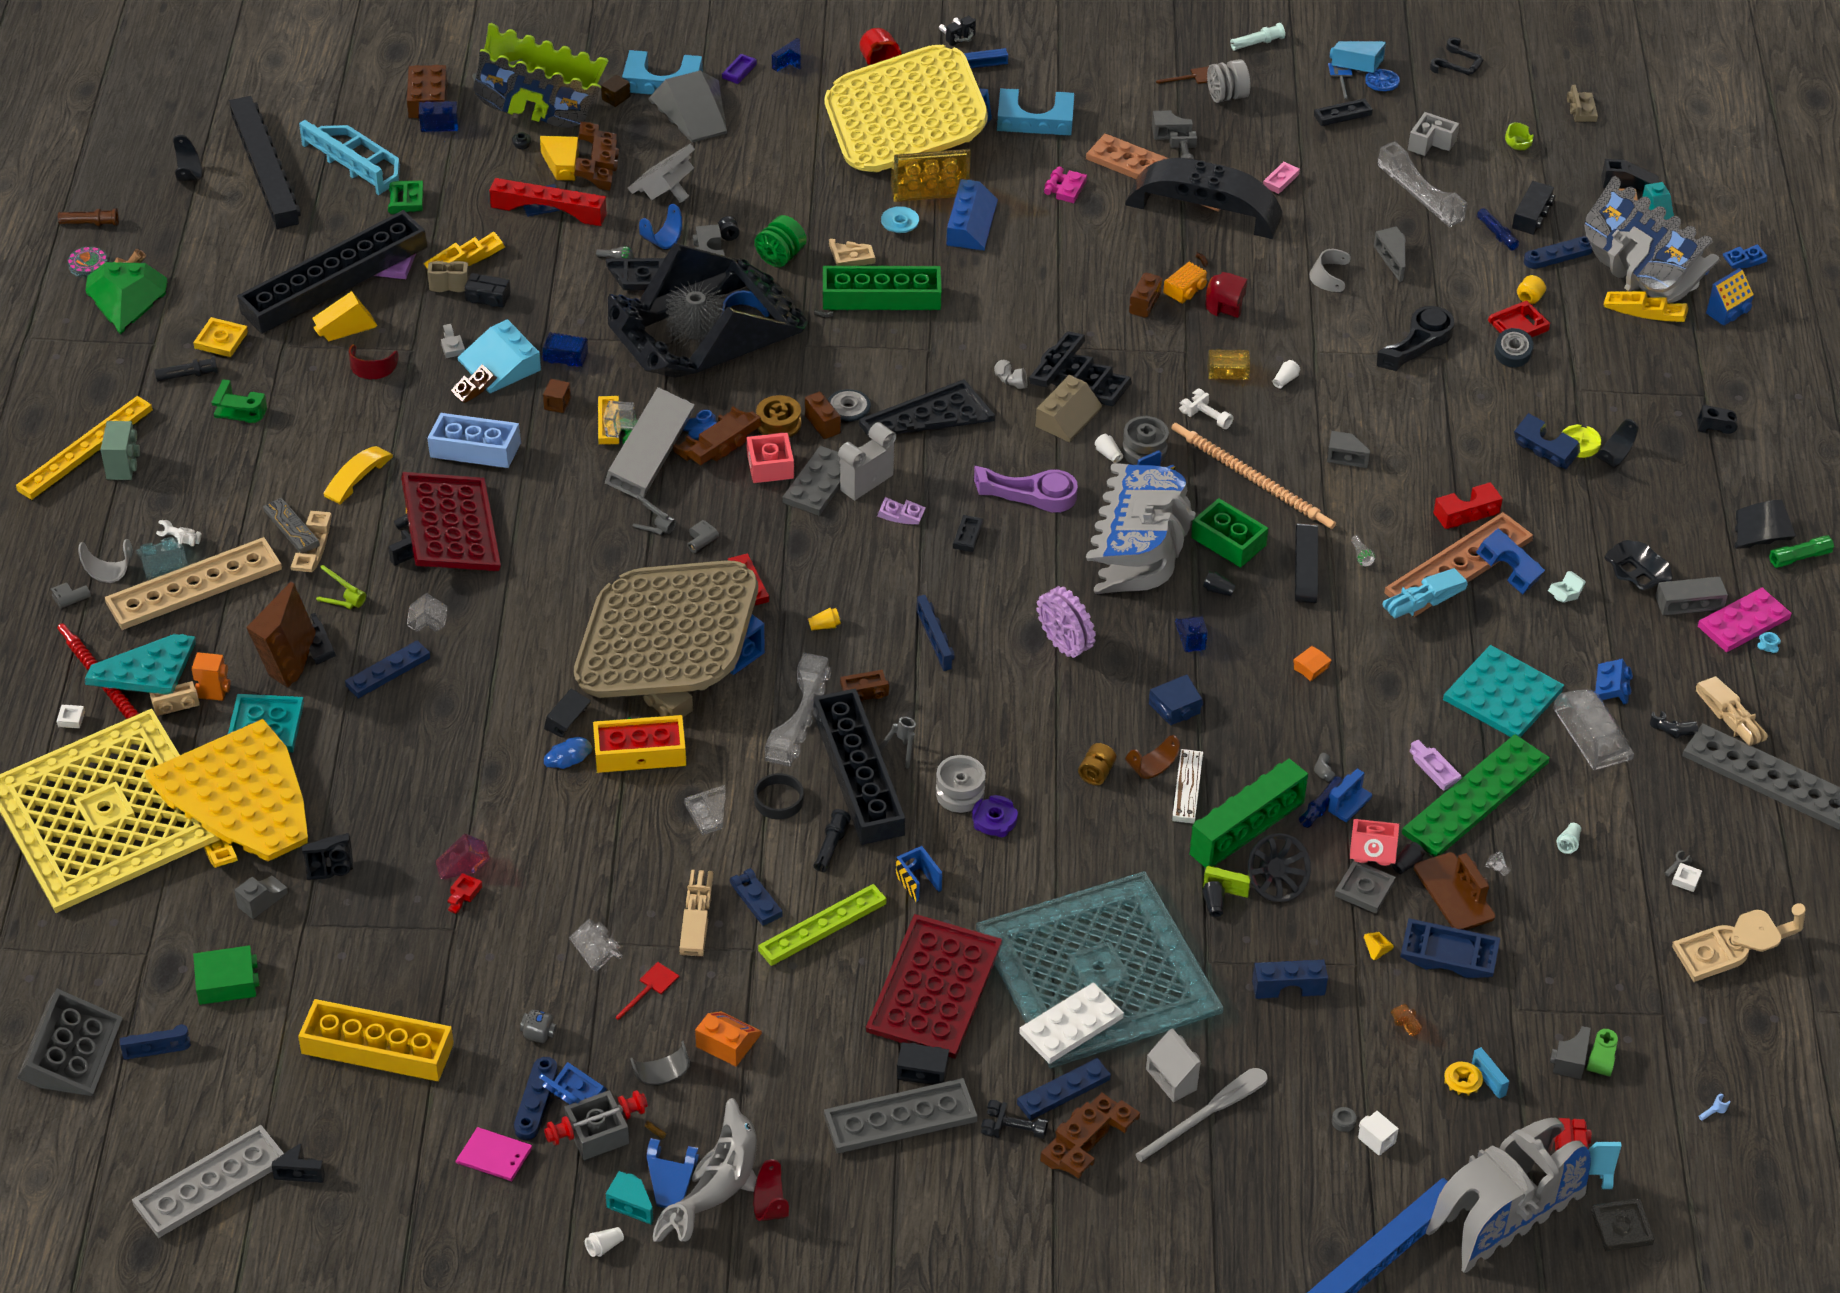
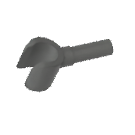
M1678 851L1676 854L1677 860L1664 874L1669 877L1679 867L1680 863L1689 866L1692 863L1691 856L1688 855L1686 859L1681 860L1685 856V852Z

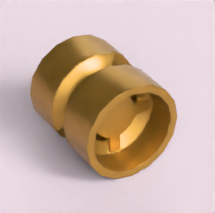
M1093 744L1078 768L1080 777L1092 785L1103 784L1116 761L1115 752L1105 744Z

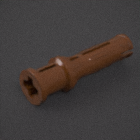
M117 208L106 211L96 209L94 212H58V220H60L58 223H95L97 226L102 224L118 226L119 213Z

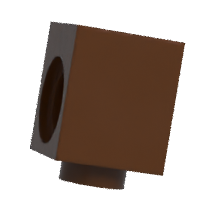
M550 379L543 393L544 410L564 413L571 398L570 382Z

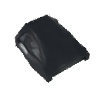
M349 833L324 838L302 846L307 880L328 879L335 875L344 876L353 869Z

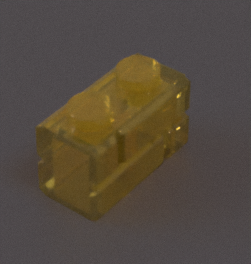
M1209 350V379H1249V350Z

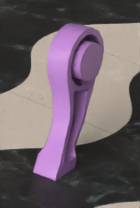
M979 466L974 468V482L979 495H994L1011 501L1031 504L1049 512L1069 510L1077 500V481L1071 474L1065 471L1047 470L1032 476L1014 478L997 474L987 468Z

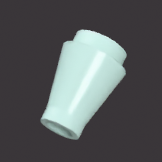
M1570 823L1558 836L1557 847L1561 852L1570 854L1578 849L1581 832L1579 824Z

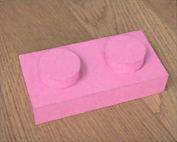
M1283 162L1263 181V184L1269 190L1279 194L1299 175L1300 169Z

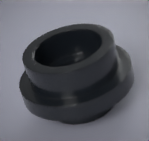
M519 132L512 137V142L517 149H526L531 143V137L524 132Z

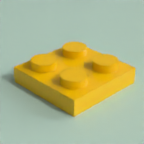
M211 317L193 342L194 349L231 357L247 335L248 327Z

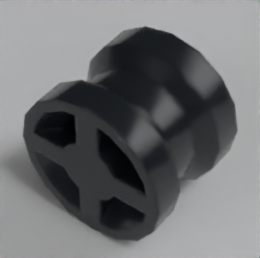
M726 216L719 220L718 224L722 239L732 241L739 236L740 231L734 217Z

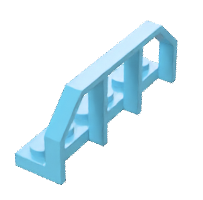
M306 120L299 123L302 146L306 147L311 144L327 154V162L332 163L336 160L350 170V177L354 178L359 175L375 186L376 194L380 195L388 190L391 182L399 181V158L350 126H320L317 128ZM348 135L352 139L342 144L331 136ZM362 144L375 154L366 159L357 154L353 149ZM383 159L394 165V175L384 181L382 169L375 165Z

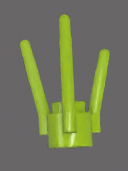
M324 565L321 566L322 570L347 588L343 595L346 602L317 597V601L344 606L350 610L353 606L359 608L363 605L366 599L365 592L352 586Z

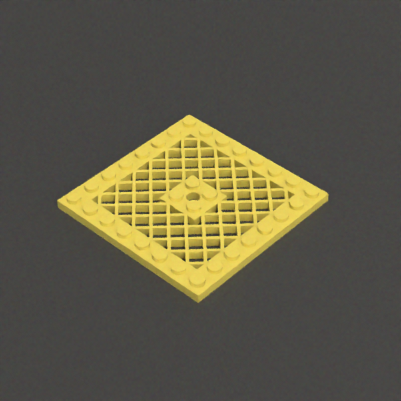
M152 709L0 774V813L55 913L220 840V838L202 828L201 822L194 818L190 820L185 817V814H181L182 810L177 807L174 812L166 811L168 805L161 796L157 795V791L145 778V771L153 768L155 763L159 765L180 756ZM131 745H139L140 747L138 751L130 749ZM111 753L119 755L117 760L109 758ZM125 757H133L134 759L132 763L125 762ZM140 760H147L149 762L147 766L140 765ZM90 762L98 764L96 769L89 768L88 766ZM105 765L113 767L111 772L103 771ZM120 768L128 770L126 775L118 774ZM69 771L77 773L75 778L67 777ZM134 772H140L143 775L141 778L133 777ZM84 774L92 776L90 781L82 780ZM99 778L107 779L105 784L97 783ZM48 781L56 782L54 787L46 786ZM114 781L122 782L121 786L119 787L117 782ZM63 784L71 785L69 790L61 789ZM129 784L137 785L135 790L127 789ZM82 787L86 788L84 794L76 792L77 788ZM148 787L152 788L150 794L142 792L143 788ZM31 790L35 792L33 796L25 795L26 791ZM41 794H50L48 800L41 799ZM60 796L64 797L65 799L63 803L56 802V797ZM72 799H74L75 805H70ZM138 799L146 801L144 806L136 805ZM153 802L161 804L159 809L151 808ZM23 803H27V804H28L27 808H25V806L23 805ZM36 805L43 807L41 812L33 811ZM104 806L110 807L107 811H99ZM50 809L59 810L57 815L48 814ZM65 812L74 813L72 818L63 817ZM134 812L140 813L138 818L135 817ZM80 815L82 816L84 821L78 820ZM147 815L155 816L153 822L147 821L145 818ZM31 818L37 819V821H36L35 824H34V822L32 821ZM162 818L171 819L168 825L160 823ZM44 821L53 822L50 828L42 826ZM177 821L185 822L184 828L176 827ZM59 824L67 825L65 831L57 830ZM126 824L134 826L132 831L124 830ZM74 827L81 828V834L72 833ZM140 828H148L149 831L147 834L139 833ZM156 830L165 832L163 837L154 836ZM89 831H90V832L92 833V835H93V836H96V837H91V836H87V835H88V833H89ZM40 834L46 835L44 840L42 839ZM104 834L113 835L111 841L102 839ZM58 837L61 840L59 844L51 842L52 838ZM119 837L128 838L126 844L118 842ZM68 840L77 841L74 847L66 845ZM135 840L144 841L141 847L133 845ZM83 843L91 844L89 850L82 849L81 847ZM98 846L106 847L105 853L96 852ZM114 849L122 851L120 856L111 854ZM49 850L55 851L53 856L51 855ZM62 852L70 854L68 860L60 858ZM77 856L85 857L83 863L77 862L75 859ZM92 859L101 860L98 866L90 864ZM58 866L64 867L62 872L60 871ZM71 868L79 870L77 876L68 874Z

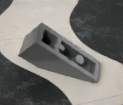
M1396 226L1376 231L1374 247L1398 281L1402 282L1405 271L1406 238Z

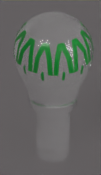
M1353 536L1351 541L1356 548L1357 562L1364 567L1372 565L1375 561V553L1366 547L1358 536Z

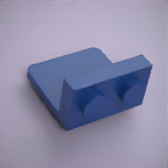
M568 1062L555 1081H552L542 1073L539 1076L540 1079L545 1081L542 1084L543 1087L569 1105L575 1102L578 1104L581 1100L607 1090L603 1085Z

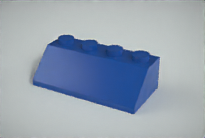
M960 180L947 226V246L985 251L998 199L981 182Z

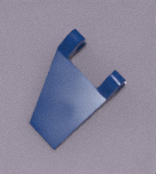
M651 1138L647 1150V1162L656 1205L667 1208L685 1198L693 1170L699 1159V1154H697L698 1148L688 1146L684 1164L658 1159L661 1152L660 1140Z

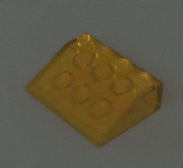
M970 149L895 154L891 169L893 201L956 197L960 180H970Z

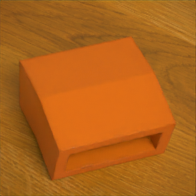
M1311 646L1294 659V670L1303 674L1309 681H1312L1329 668L1331 659L1322 651Z

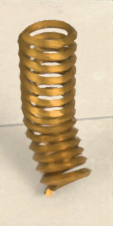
M649 1121L645 1123V1127L662 1139L665 1138L667 1133Z

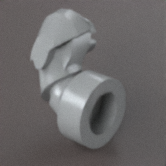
M1000 360L996 363L994 371L1002 382L1006 385L1009 383V385L1015 386L1017 389L1027 388L1028 380L1024 368L1015 369L1012 374L1009 361Z

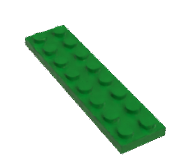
M1514 734L1402 828V835L1412 842L1418 843L1433 857L1443 854L1549 763L1550 757Z

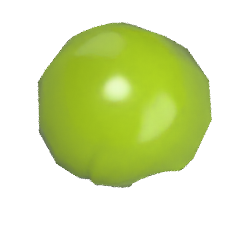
M1511 123L1507 128L1505 141L1515 150H1526L1532 146L1534 135L1529 134V127L1527 125Z

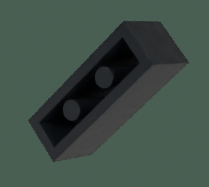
M1536 181L1531 182L1514 214L1512 229L1534 235L1537 228H1541L1544 220L1543 217H1547L1549 208L1553 206L1556 196L1553 195V186Z

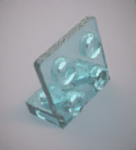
M172 537L165 538L156 545H153V543L141 545V549L136 550L138 557L142 561L147 581L188 566L184 547L178 543L177 539Z

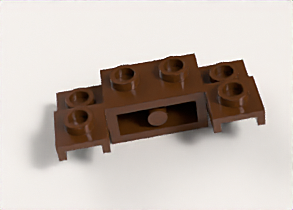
M580 122L578 139L588 141L593 145L590 160L576 158L574 175L591 181L598 189L610 191L613 171H617L618 160H615L618 159L619 148H616L617 134L599 131L598 124Z
M733 406L729 413L724 416L721 414L718 416L716 424L699 434V441L686 436V441L680 445H673V451L686 461L693 459L699 465L704 464L710 459L718 461L746 442V436L761 426V417L753 411L743 412Z
M1101 1093L1091 1104L1086 1102L1081 1108H1076L1071 1118L1066 1123L1063 1122L1058 1126L1055 1132L1056 1138L1041 1152L1040 1161L1051 1169L1064 1170L1080 1179L1081 1174L1090 1165L1093 1166L1095 1158L1089 1155L1088 1152L1109 1132V1125L1126 1133L1127 1128L1135 1120L1140 1119V1112L1123 1100L1117 1103L1104 1093Z

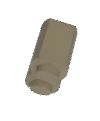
M434 261L428 263L429 290L434 292L448 290L454 292L465 291V285L469 280L467 262L454 261L447 263Z

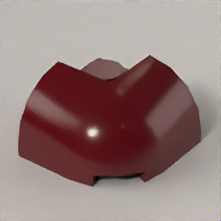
M1227 272L1211 277L1206 291V309L1215 316L1222 312L1238 318L1241 314L1243 298L1246 295L1248 279Z

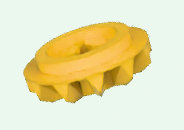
M1456 1062L1448 1066L1445 1071V1084H1448L1450 1091H1457L1458 1095L1466 1093L1469 1096L1472 1092L1477 1093L1482 1086V1073L1471 1063ZM1459 1077L1462 1078V1079L1465 1078V1077H1466V1078L1468 1077V1080H1467V1082H1466V1081L1459 1082Z

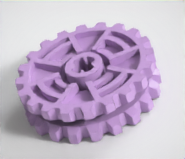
M1057 586L1039 597L1037 601L1038 608L1036 609L1040 615L1038 619L1042 622V629L1046 631L1048 639L1052 640L1053 645L1058 647L1062 654L1065 653L1067 657L1072 656L1074 658L1083 651L1093 647L1096 641L1094 639L1096 636L1093 630L1094 624L1089 619V613L1085 611L1086 607L1079 602L1077 596H1073L1072 591H1067L1065 587L1060 588V586Z

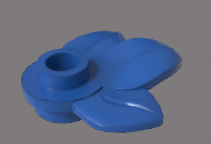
M710 410L700 411L696 418L689 419L683 431H689L688 436L698 440L700 433L716 424V417Z

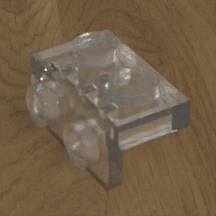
M588 919L569 939L591 969L597 972L612 956L617 959L623 956L618 951L620 948L619 944L613 938H609L606 935L608 933L606 927L600 922L596 924Z

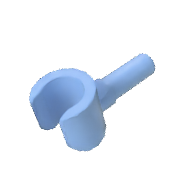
M1718 1094L1713 1106L1699 1115V1119L1703 1121L1716 1112L1725 1113L1730 1101L1727 1103L1721 1102L1724 1094Z

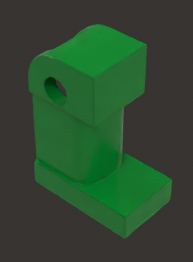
M224 379L211 402L212 406H217L214 412L215 418L233 419L248 423H256L262 420L267 410L265 394L250 392L248 397L234 395L232 393L231 381Z

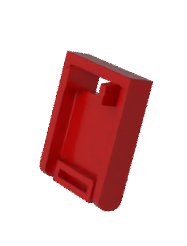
M1527 300L1491 314L1488 318V322L1493 324V327L1500 333L1506 329L1519 328L1526 331L1532 338L1549 331L1550 322ZM1526 315H1529L1535 321L1534 325L1525 317Z

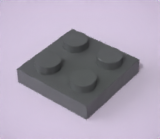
M1353 860L1335 890V897L1377 914L1393 887L1396 877Z

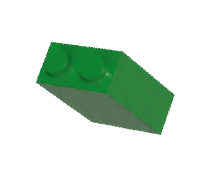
M250 945L193 953L199 1005L256 997V987H260L259 975L254 973V969L258 968L257 955H252Z

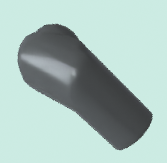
M1321 753L1315 764L1314 772L1321 779L1330 782L1334 779L1335 772L1331 771V767L1328 766L1330 756L1326 753Z

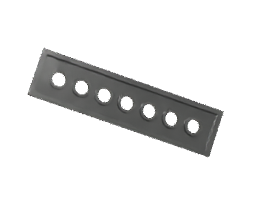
M1703 723L1684 749L1683 757L1840 830V787ZM1708 747H1714L1717 750L1711 751ZM1732 756L1737 758V760H1730L1728 757ZM1748 766H1754L1757 769L1752 770ZM1773 775L1776 776L1778 779L1774 780L1769 778L1768 776ZM1789 785H1795L1798 788L1792 789L1789 787ZM1809 795H1816V796H1818L1819 798L1814 799V798L1810 797ZM1830 804L1838 805L1839 808H1833Z

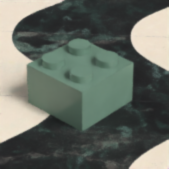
M132 421L106 422L101 455L107 480H132L133 471L137 470L136 457L140 456V446L136 445L137 431L133 430Z

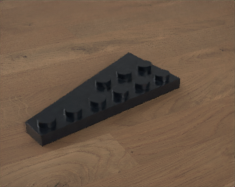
M963 379L859 419V426L869 437L871 427L877 422L882 423L895 434L993 422L995 421V414L966 380Z

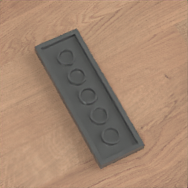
M964 1078L824 1109V1117L837 1154L977 1122V1114Z

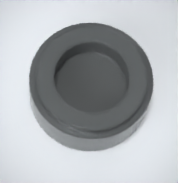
M1337 1108L1332 1115V1125L1335 1129L1342 1132L1351 1131L1356 1125L1357 1116L1350 1108Z

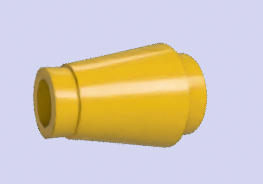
M828 608L808 618L811 631L837 628L836 626L841 624L836 608Z

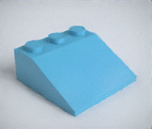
M508 319L490 327L458 357V361L471 375L483 364L497 377L485 389L489 394L541 370L540 352Z

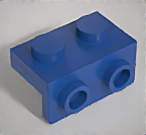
M1623 659L1598 664L1595 691L1598 701L1619 697L1623 704L1628 703V698L1631 694L1630 679L1633 678L1631 668L1627 667Z
M1357 768L1351 775H1346L1343 782L1338 787H1334L1329 794L1328 812L1344 822L1350 820L1372 798V793L1362 788L1364 772Z

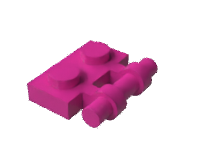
M1059 166L1051 173V179L1045 184L1044 193L1046 195H1050L1051 192L1056 193V199L1074 203L1087 181V175L1070 170L1065 175L1063 174L1064 169Z

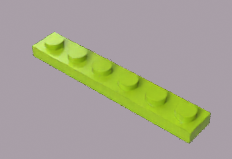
M872 884L758 945V951L773 966L886 905V897Z

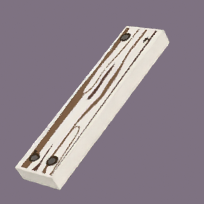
M1181 749L1172 821L1193 824L1195 822L1203 752Z

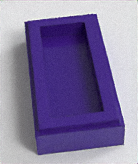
M740 54L722 73V79L739 84L757 65V59Z

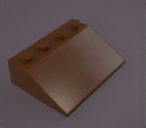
M290 582L246 627L268 675L287 688L297 681L303 673L310 652L309 649L316 634L296 586L293 582Z

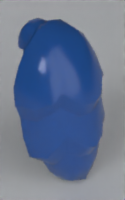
M569 738L565 742L552 747L551 751L544 756V765L561 769L582 762L592 752L593 747L585 738Z

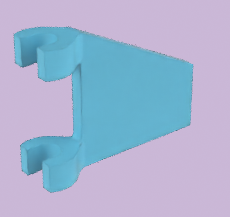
M1596 1142L1588 1149L1591 1156L1589 1175H1599L1600 1179H1603L1602 1189H1612L1614 1171L1621 1150V1142Z

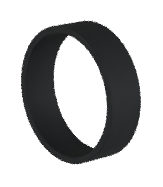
M783 773L767 775L760 779L754 788L755 807L765 817L787 819L797 814L803 806L802 784L791 775ZM773 784L789 785L800 794V798L795 804L783 809L767 807L759 801L757 796L762 789Z

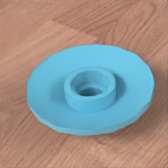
M893 207L882 214L881 223L889 231L906 233L918 226L919 216L911 208Z

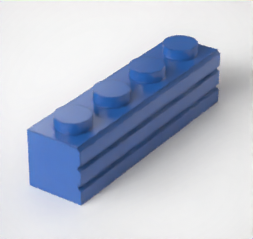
M1006 48L963 53L967 58L970 68L1008 64Z

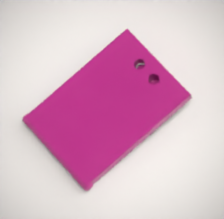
M477 1127L455 1162L512 1181L533 1147L530 1144Z

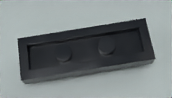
M1364 98L1314 109V117L1321 126L1371 116L1373 109Z

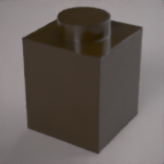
M614 75L601 84L602 100L614 107L618 106L630 97V82L618 75Z

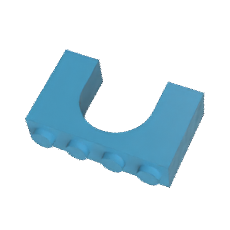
M629 50L622 78L630 82V93L652 95L665 79L700 70L703 71L702 56L684 55L681 68L676 73L668 76H657L647 71L648 52Z
M1000 88L997 131L1055 135L1072 134L1074 93L1056 92L1055 105L1050 111L1042 114H1033L1019 107V89Z

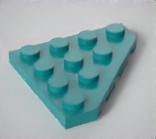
M173 634L92 664L85 677V685L166 695L172 694L196 644L195 636Z

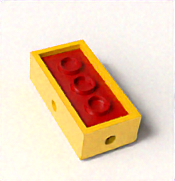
M682 715L593 722L597 773L686 766Z

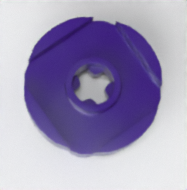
M993 795L984 801L982 798L973 807L972 819L974 828L988 835L1005 837L1016 826L1018 812L1013 807V802L1006 797ZM995 813L999 814L997 818L990 816L994 815Z

